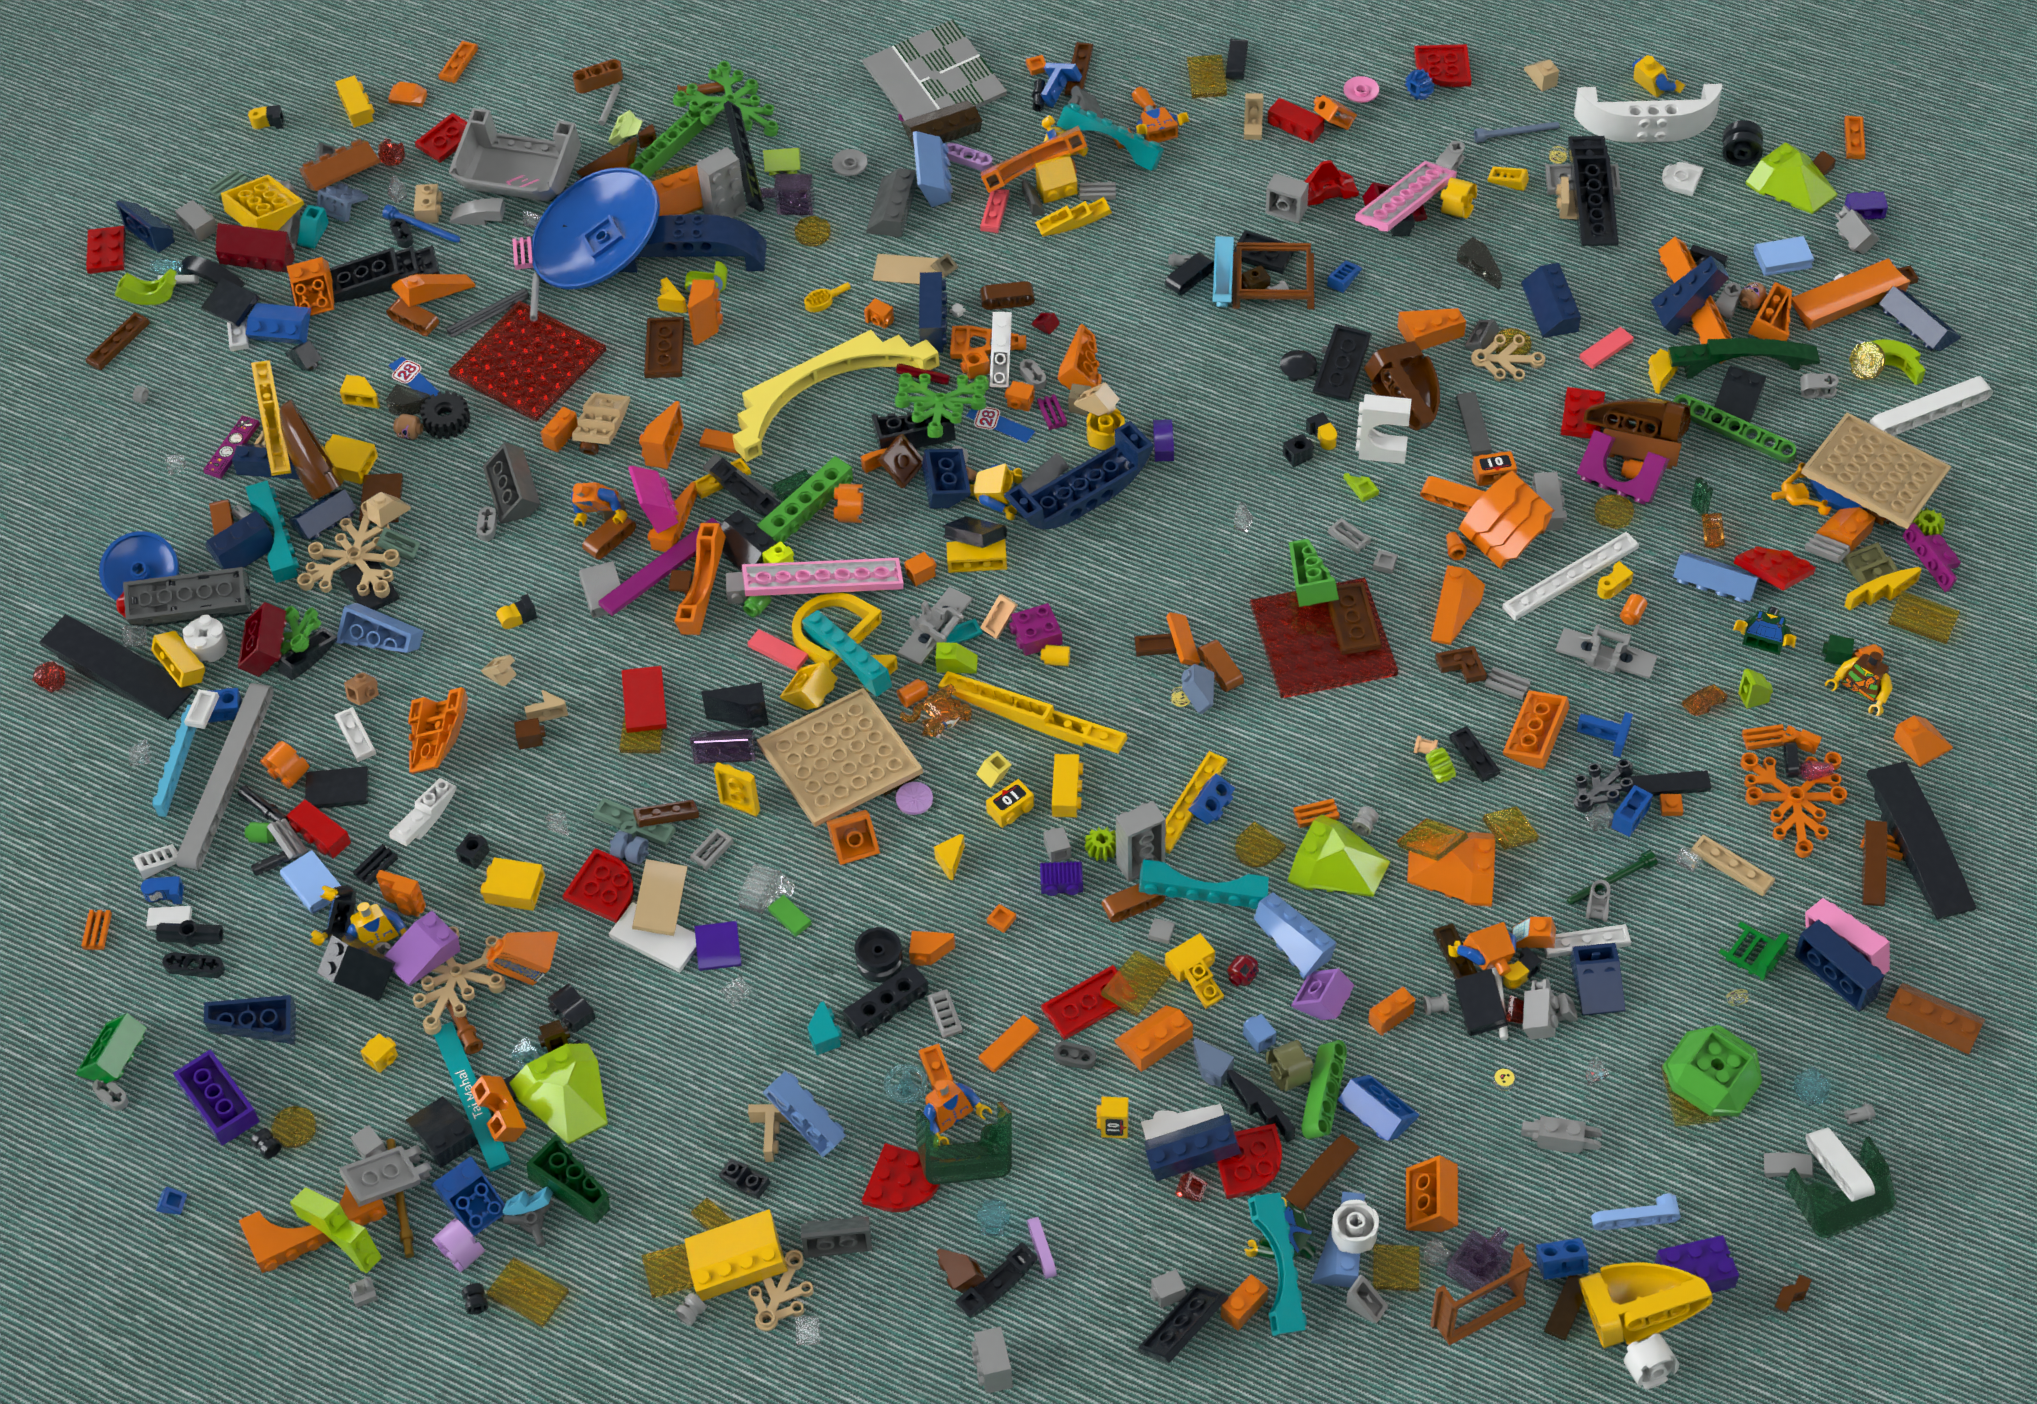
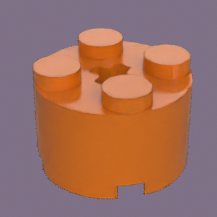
M839 484V487L834 489V499H838V506L834 507V519H838V522L862 523L859 515L863 514L864 492H860L863 484Z
M284 741L276 743L260 760L261 764L268 769L267 773L274 779L278 777L282 779L281 783L288 789L310 768L307 761L303 757L300 758L296 754L297 751Z

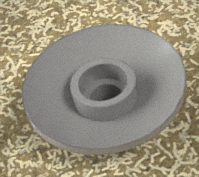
M856 149L842 150L832 159L834 171L843 176L858 175L866 169L868 164L866 155Z

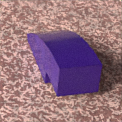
M1172 419L1153 420L1155 462L1174 461Z

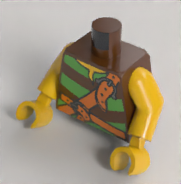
M1875 651L1871 652L1870 655L1863 654L1860 658L1853 657L1845 661L1836 671V676L1825 683L1826 687L1830 681L1834 682L1835 687L1832 689L1834 691L1838 689L1839 681L1842 680L1841 684L1874 703L1877 701L1876 704L1871 705L1868 709V712L1872 714L1874 708L1877 707L1878 713L1876 716L1883 714L1884 709L1882 705L1886 703L1892 691V683L1888 675L1889 667L1881 662L1882 655Z

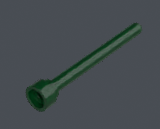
M1648 850L1641 854L1638 861L1602 880L1607 881L1611 885L1641 868L1650 869L1658 864L1657 858L1651 850ZM1592 885L1569 896L1567 902L1572 905L1588 897ZM1598 885L1594 889L1597 892L1605 887Z

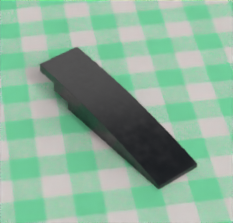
M1568 136L1571 177L1581 246L1619 245L1610 155H1608L1607 145L1605 144V136Z
M433 245L416 251L412 246L397 252L392 247L330 268L334 303L393 290L392 284L411 275L440 274ZM291 288L293 304H294V306H296V305H295V301H294V296H293L292 288Z
M66 614L39 641L42 647L57 654L58 659L73 666L77 673L167 720L193 693V689L188 686L180 688L171 675Z
M1906 761L1868 770L1866 776L1875 790L1873 797L1882 811L1880 818L1883 822H1887V831L1893 836L1894 843L1898 845L1899 852L1903 854L1902 858L1936 919L1975 910L1976 905L1952 850Z

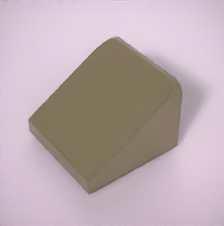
M948 253L931 265L935 271L942 272L944 278L959 268Z

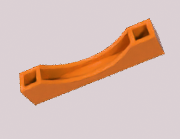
M719 523L700 524L696 539V563L693 580L687 596L678 606L674 621L681 634L700 635L726 538Z

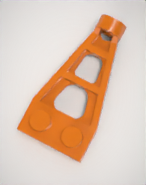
M952 326L950 358L962 359V354L983 348L985 353L990 355L992 329L976 326ZM1011 333L1010 351L1026 350V335ZM973 336L983 337L986 339V344L982 347L972 348L970 347V339Z

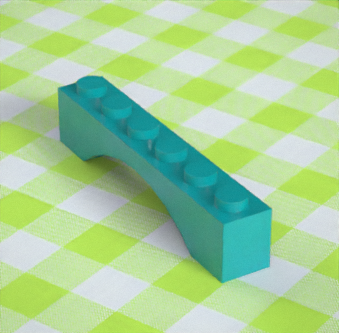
M1076 103L1064 106L1057 126L1067 131L1079 126L1081 131L1091 130L1110 135L1128 150L1135 164L1150 171L1157 168L1164 148L1160 147L1159 143L1155 141L1149 142L1141 134L1130 133L1128 128L1120 125L1116 126L1107 118L1101 119L1093 111L1082 110L1081 106Z
M268 480L246 486L245 489L253 512L257 510L259 515L268 521L275 531L274 543L267 556L275 583L298 577L296 569L300 567L297 558H292V554H295L292 542H287V540H290L287 528L283 529V526H286L283 514H278V512H281L279 501H274V498H277L274 486L270 487Z
M819 610L802 620L807 638L819 647H826L837 654L873 695L877 697L892 687L888 669Z
M1143 859L1140 869L1139 892L1149 895L1158 894L1171 898L1179 897L1192 901L1201 900L1208 901L1209 903H1222L1257 909L1259 901L1268 896L1269 877L1247 874L1229 882H1203L1178 873L1165 862Z
M1280 1192L1253 1196L1248 1199L1251 1221L1268 1240L1274 1252L1278 1269L1277 1293L1268 1313L1272 1337L1302 1332L1306 1330L1307 1319L1301 1307L1303 1298L1301 1290L1298 1289L1297 1285L1298 1270L1294 1266L1292 1258L1294 1256V1248L1289 1242L1290 1226L1288 1221L1285 1220V1201L1281 1198Z

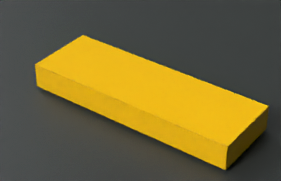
M742 458L730 463L747 476L751 474V469ZM710 474L693 481L696 482L697 493L701 499L724 488Z

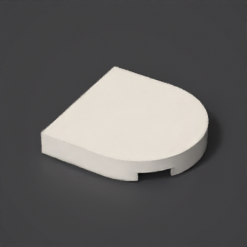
M1677 162V164L1668 165L1664 168L1662 182L1668 189L1674 192L1693 196L1704 168L1684 162Z

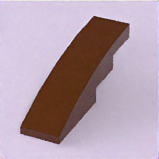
M1865 820L1862 905L1884 907L1887 874V822Z
M1341 1134L1308 1168L1284 1198L1292 1205L1305 1211L1314 1198L1319 1197L1328 1184L1335 1181L1360 1147Z

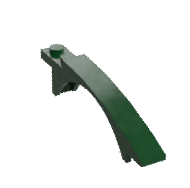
M1708 339L1707 344L1668 348L1671 367L1684 366L1687 379H1692L1698 373L1717 363L1745 356L1776 358L1787 363L1793 370H1799L1801 365L1820 364L1816 346L1774 339Z

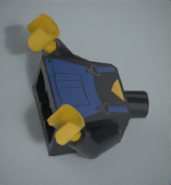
M348 885L334 888L322 886L321 889L325 890V892L320 897L331 901L327 929L322 933L314 930L311 933L313 938L309 940L310 942L321 946L325 940L331 939L332 935L347 932L349 925H351L350 917L354 913L356 904V891Z

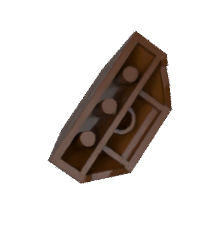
M636 136L576 171L577 174L586 177L605 169L629 168L628 166L635 161L637 150Z

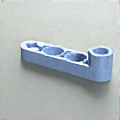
M1667 1193L1657 1197V1205L1596 1212L1591 1216L1593 1228L1595 1230H1610L1675 1222L1681 1218L1676 1195Z

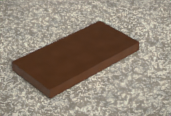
M684 317L647 318L645 378L682 377Z
M1358 582L1336 586L1339 600L1328 601L1327 605L1341 655L1381 649V641L1364 583Z

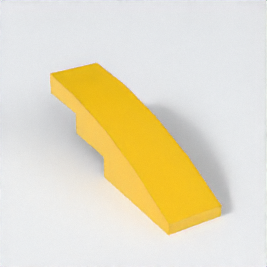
M1102 197L1089 205L1084 201L1071 209L1065 206L1035 223L1043 237L1085 226L1112 214V211L1105 198Z
M1915 567L1900 570L1867 582L1847 594L1844 606L1851 611L1863 601L1869 606L1884 596L1891 601L1918 582L1922 569Z

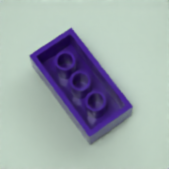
M211 1049L173 1072L179 1087L221 1146L260 1122L252 1105Z

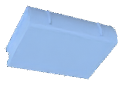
M1804 236L1764 242L1754 246V255L1764 276L1812 268L1814 258Z
M312 850L280 870V875L285 880V883L290 886L303 905L312 914L331 903V901L320 897L325 892V890L321 889L322 886L325 885L331 888L341 886Z

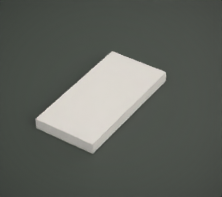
M632 902L609 932V937L680 973L697 950L695 933L677 924L674 936L632 929L637 905Z

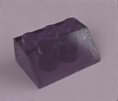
M754 730L693 732L690 736L694 764L756 761Z

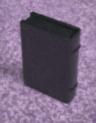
M968 516L943 525V528H945V539L981 548L1007 537L1005 525Z
M1492 969L1455 979L1456 995L1460 1002L1468 1035L1474 1036L1508 1026Z

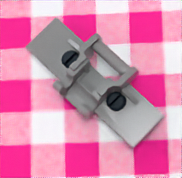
M949 587L932 608L929 607L928 602L925 600L921 604L922 615L918 620H916L917 618L914 615L909 619V624L914 632L897 652L898 655L921 666L935 649L937 642H946L947 636L958 622H962L964 619L962 613L973 598ZM945 623H947V625L944 627V629L939 633V631L941 630V628L943 627V625H944Z
M1600 625L1595 626L1592 636L1564 628L1556 647V652L1583 659L1587 666L1614 674L1615 672L1620 673L1621 670L1650 679L1658 656L1629 647L1631 634L1623 635L1600 628ZM1599 636L1622 643H1617L1615 649L1601 645L1602 638Z

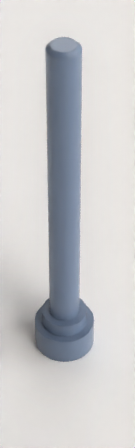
M1559 122L1490 131L1478 128L1474 129V139L1476 143H1482L1492 137L1558 129Z

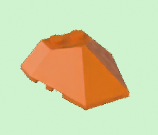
M460 687L449 690L447 700L435 702L426 697L412 700L408 717V724L412 726V734H409V741H412V750L409 751V773L415 774L438 768L456 743L467 712L468 697L465 688Z
M1471 832L1409 845L1407 883L1429 891L1436 890L1442 892L1446 897L1452 898L1453 896L1464 900V903L1468 905L1491 907L1495 865L1494 834Z

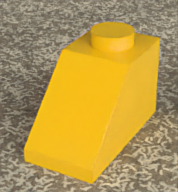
M1661 348L1656 354H1652L1648 361L1650 365L1648 373L1657 394L1663 390L1678 371V366L1671 367L1668 352Z
M346 375L339 391L343 404L379 409L380 404L377 394L365 377Z

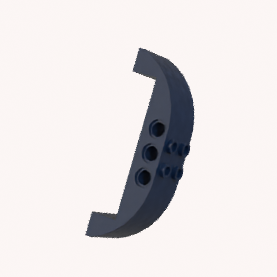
M709 214L658 216L656 227L645 247L619 273L638 272L639 257L744 256L746 271H765L767 241L750 225L727 216Z
M1129 421L1115 429V445L1031 494L1021 485H1018L1004 493V497L1035 528L1053 529L1061 527L1104 504L1125 489L1146 464L1154 444Z

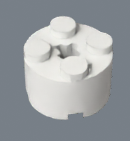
M202 615L183 629V638L187 647L191 649L200 662H214L225 655L228 639L222 624L217 619L211 618L209 615Z
M1348 1200L1341 1204L1333 1214L1331 1231L1333 1241L1340 1251L1358 1254L1373 1248L1379 1226V1217L1376 1210L1372 1209L1362 1200Z
M1654 1334L1640 1343L1638 1341L1633 1342L1627 1347L1628 1353L1624 1358V1364L1640 1388L1643 1385L1645 1389H1650L1665 1383L1668 1380L1666 1376L1671 1371L1674 1375L1679 1368L1678 1360L1660 1334Z

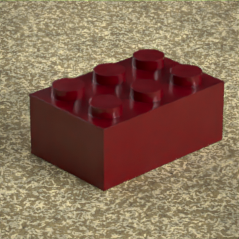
M264 602L245 620L238 669L259 677L265 671L267 672L275 662L277 663L282 655L280 648L284 640L283 629L287 623L285 610Z

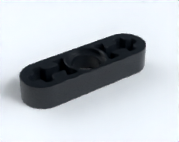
M171 952L165 955L162 960V964L169 974L218 978L225 971L222 960L216 956ZM191 962H199L198 967L195 969L188 968Z

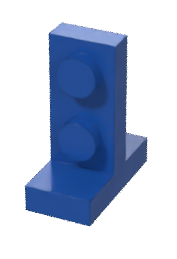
M1045 64L1044 69L1050 79L1044 87L1041 96L1047 107H1054L1067 81L1081 80L1082 75L1076 64Z
M1625 712L1621 724L1599 719L1592 715L1580 714L1577 732L1615 742L1613 756L1621 758L1633 714Z

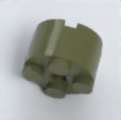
M1299 1040L1288 1042L1267 1051L1266 1063L1267 1065L1271 1064L1273 1069L1269 1073L1281 1091L1284 1089L1288 1091L1311 1081L1310 1069L1314 1067L1313 1062L1309 1056H1305Z

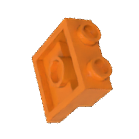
M379 870L376 878L383 898L390 903L396 902L399 911L407 916L413 915L418 917L420 913H423L426 903L418 881Z

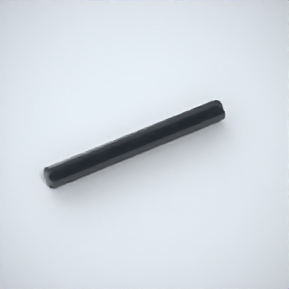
M523 288L447 327L448 335L454 337L528 299V291Z

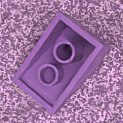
M431 911L414 922L384 956L395 962L393 971L410 986L459 953V938Z

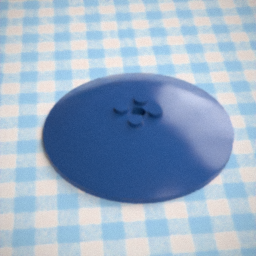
M629 168L601 170L569 186L549 205L535 228L531 248L533 267L537 274L546 283L554 287L580 289L596 285L620 272L642 251L656 227L660 203L655 186L644 174Z

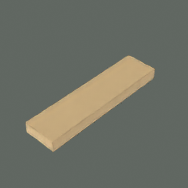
M1702 835L1691 848V853L1761 896H1764L1775 881L1774 877L1705 835Z

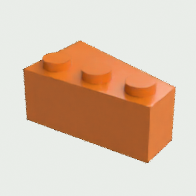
M1775 282L1748 333L1759 339L1787 341L1790 332L1789 315L1792 290Z
M1458 308L1399 312L1397 327L1406 342L1415 341L1420 350H1424L1464 337L1466 320Z

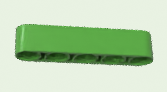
M1341 1040L1321 1044L1318 1047L1301 1125L1302 1133L1308 1140L1327 1136L1331 1132L1347 1057V1047Z

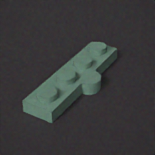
M606 798L601 800L593 812L594 818L616 826L621 831L632 834L633 838L638 835L665 847L676 832L675 826L667 823L639 827L633 815V809Z

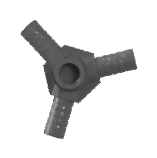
M550 1199L548 1205L535 1211L524 1213L521 1216L505 1215L504 1224L520 1225L522 1229L533 1234L537 1247H542L546 1244L541 1232L545 1218L544 1214L554 1202Z

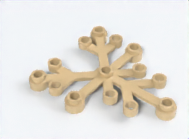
M366 501L361 504L363 518L358 531L353 526L351 519L344 518L340 521L342 530L347 531L355 540L354 545L352 546L344 533H339L335 536L336 544L342 546L344 550L324 549L320 542L311 543L308 546L311 558L315 560H320L323 557L341 559L331 565L316 564L315 562L307 563V573H302L297 578L299 587L305 591L311 590L314 583L322 579L319 583L321 591L329 592L332 589L331 579L334 571L350 563L356 564L363 572L361 582L357 586L359 595L366 596L370 593L368 585L371 582L376 596L380 598L387 597L390 592L388 582L394 579L392 570L370 569L364 561L385 562L386 565L395 567L400 562L399 553L395 549H389L384 554L368 553L373 549H383L377 546L380 537H375L370 543L362 545L365 541L381 534L383 527L390 529L389 524L387 523L382 527L377 525L367 531L371 520L368 519Z
M454 926L449 927L459 938L458 928ZM496 936L486 938V948L481 958L463 965L456 963L454 958L451 957L445 961L447 966L440 965L431 971L442 975L435 978L426 976L421 980L422 988L425 991H431L436 986L447 982L445 987L426 995L417 993L413 997L414 1006L417 1008H422L427 1003L438 999L432 1014L423 1021L424 1031L427 1034L434 1035L441 1030L439 1018L448 1000L453 1007L456 1017H464L466 1015V1006L460 1003L454 991L456 984H458L461 990L462 998L467 1001L475 997L474 988L469 986L466 980L486 984L492 993L504 991L506 987L505 979L500 974L487 976L471 972L482 966H487L488 959H486L489 948L495 946L498 940Z

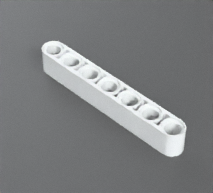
M1981 376L1880 413L1874 416L1869 424L1894 436L1981 403L1991 397L1993 390Z

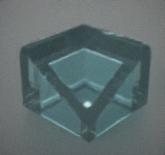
M527 1036L522 1038L509 1053L520 1069H523L527 1063L539 1058L537 1049Z

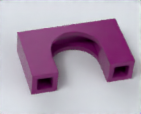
M1594 430L1576 474L1581 475L1580 479L1591 483L1594 480L1598 482V486L1603 489L1609 490L1610 487L1616 489V494L1627 498L1628 495L1635 497L1634 501L1644 505L1646 502L1652 503L1670 459L1648 451L1643 466L1634 479L1627 482L1617 481L1610 475L1607 469V458L1615 437Z

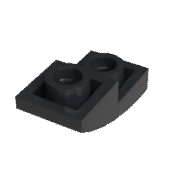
M730 1159L718 1175L719 1178L729 1185L758 1200L771 1183L768 1177L751 1171L748 1165L734 1159Z

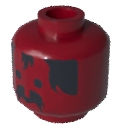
M1248 954L1236 956L1227 968L1229 981L1237 987L1239 985L1249 986L1259 973L1258 962Z

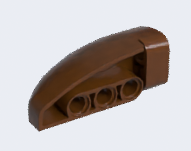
M1415 341L1376 351L1364 367L1366 374L1374 383L1371 389L1378 396L1412 399L1408 427L1415 431L1428 428L1435 420L1440 404L1439 380L1430 357H1424Z
M1622 399L1590 406L1585 411L1583 422L1645 437L1657 436L1678 442L1689 429L1691 409L1689 405L1663 399ZM1629 421H1636L1637 425L1632 426ZM1648 423L1654 424L1655 430H1650Z
M290 399L285 402L279 410L284 442L299 479L311 498L315 500L342 485L344 479L330 460L325 448L294 401Z

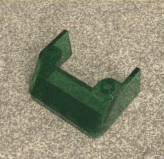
M1002 1101L997 1102V1123L987 1124L982 1128L980 1142L939 1146L938 1136L930 1130L929 1119L921 1110H916V1145L923 1174L927 1181L931 1184H945L1002 1178L1010 1173L1012 1168V1112Z
M1870 1136L1865 1138L1859 1155L1866 1165V1173L1873 1182L1875 1188L1874 1195L1851 1201L1842 1190L1831 1194L1827 1186L1822 1183H1813L1806 1186L1795 1167L1790 1170L1785 1187L1817 1236L1831 1238L1887 1214L1894 1209L1896 1196L1890 1169Z

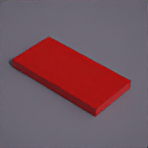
M662 666L621 670L626 732L666 729L667 719Z
M1112 965L1042 1004L1041 1010L1063 1040H1066L1137 1000V995L1115 966Z

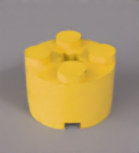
M1450 177L1447 188L1441 192L1440 199L1443 200L1441 213L1468 218L1474 208L1472 200L1477 197V185L1469 181Z
M1115 409L1110 414L1105 413L1100 416L1093 413L1088 414L1086 426L1089 446L1099 450H1107L1115 445V429L1125 424V419L1118 409Z

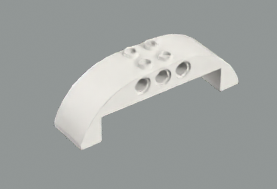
M1704 84L1701 100L1598 102L1596 87H1578L1574 117L1584 128L1593 134L1605 136V139L1630 143L1679 141L1693 137L1711 125L1718 111L1722 84Z

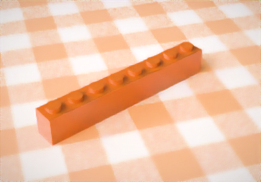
M1677 237L1672 238L1658 250L1661 256L1660 261L1667 268L1666 273L1674 283L1696 267L1686 244ZM1709 296L1705 300V305L1701 309L1698 308L1690 316L1694 323L1692 326L1700 336L1699 341L1701 344H1707L1708 339L1732 338L1712 296Z

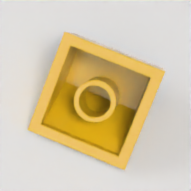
M1070 154L1035 164L1036 190L1044 204L1078 194L1077 178Z
M823 662L802 667L782 692L780 698L805 710L817 709L824 703L825 696L834 689V684L838 677Z

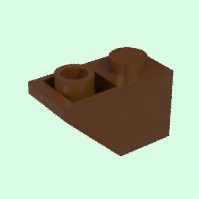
M943 1249L936 1251L939 1257L938 1264L943 1271H946L949 1277L947 1282L952 1290L965 1293L971 1286L974 1288L986 1280L977 1260L968 1255Z

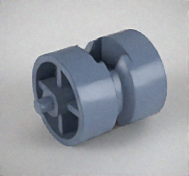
M620 830L615 834L613 840H610V855L619 859L626 857L627 861L640 865L645 857L649 855V852H647L649 842L645 838L639 836L633 838L632 834Z

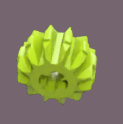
M1926 507L1924 511H1920L1912 523H1915L1925 536L1941 535L1944 531L1945 519L1942 518V513H1935V509L1929 511Z
M1436 748L1426 754L1428 766L1436 782H1447L1456 776L1453 763L1444 748Z
M1099 826L1097 831L1091 829L1090 835L1085 837V850L1090 858L1095 857L1096 861L1101 858L1105 862L1107 857L1114 859L1116 853L1115 830L1109 832L1108 826L1104 830H1101Z

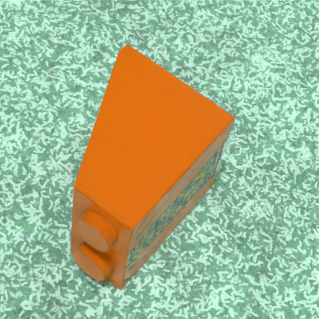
M555 931L506 933L502 939L499 938L494 947L489 948L486 959H488L486 968L533 986L550 970L559 933Z

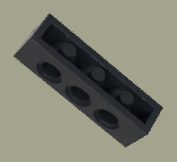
M911 964L844 1009V1021L859 1039L869 1035L882 1023L889 1022L895 1014L905 1011L917 999L924 998L929 992L928 981Z

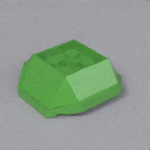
M1720 1025L1686 1032L1663 1065L1672 1091L1709 1116L1730 1115V1117H1738L1762 1083L1757 1050Z

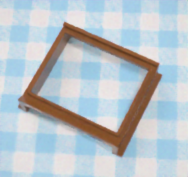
M1237 242V252H1233L1232 309H1240V299L1307 300V309H1314V253H1311V243ZM1241 251H1306L1307 290L1241 289Z
M1523 1243L1514 1248L1508 1274L1455 1302L1444 1285L1436 1289L1430 1326L1432 1329L1438 1328L1449 1346L1527 1304L1524 1293L1529 1270L1533 1267V1264L1524 1253L1525 1245ZM1506 1283L1516 1295L1515 1298L1455 1330L1459 1308Z

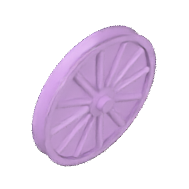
M921 782L906 783L896 793L898 808L910 815L924 813L931 807L933 802L931 789Z

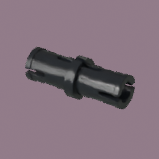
M1043 79L1034 81L1032 108L1037 112L1044 109V100L1041 96L1045 87Z

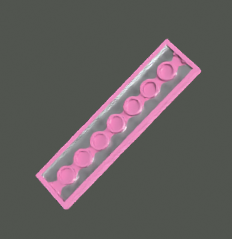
M1424 161L1356 213L1355 221L1361 222L1366 226H1373L1380 231L1388 232L1447 186L1450 177L1456 178L1457 172Z
M899 558L742 564L745 596L903 589L904 585Z

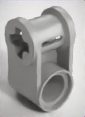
M1461 141L1451 142L1445 151L1439 155L1435 165L1456 171L1464 161V143Z
M1736 283L1727 284L1715 303L1721 316L1732 319L1739 304L1741 287Z
M1831 373L1804 374L1800 378L1801 395L1805 399L1833 398L1837 392L1836 386L1839 379Z
M1597 880L1592 884L1585 919L1596 918L1607 922L1611 891L1607 881ZM1602 885L1606 889V894L1602 896L1597 895L1594 888Z

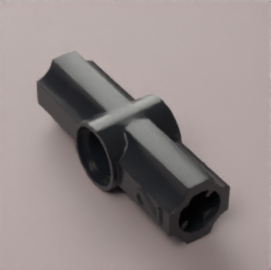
M185 920L182 923H159L156 928V940L158 942L184 943L188 947H194L199 943L220 944L223 941L224 929L222 925L196 924L192 920Z

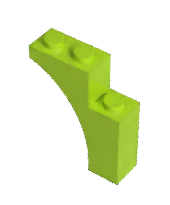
M307 1187L290 1201L298 1218L310 1223L333 1240L362 1272L367 1274L382 1259L366 1228L349 1220L339 1203Z

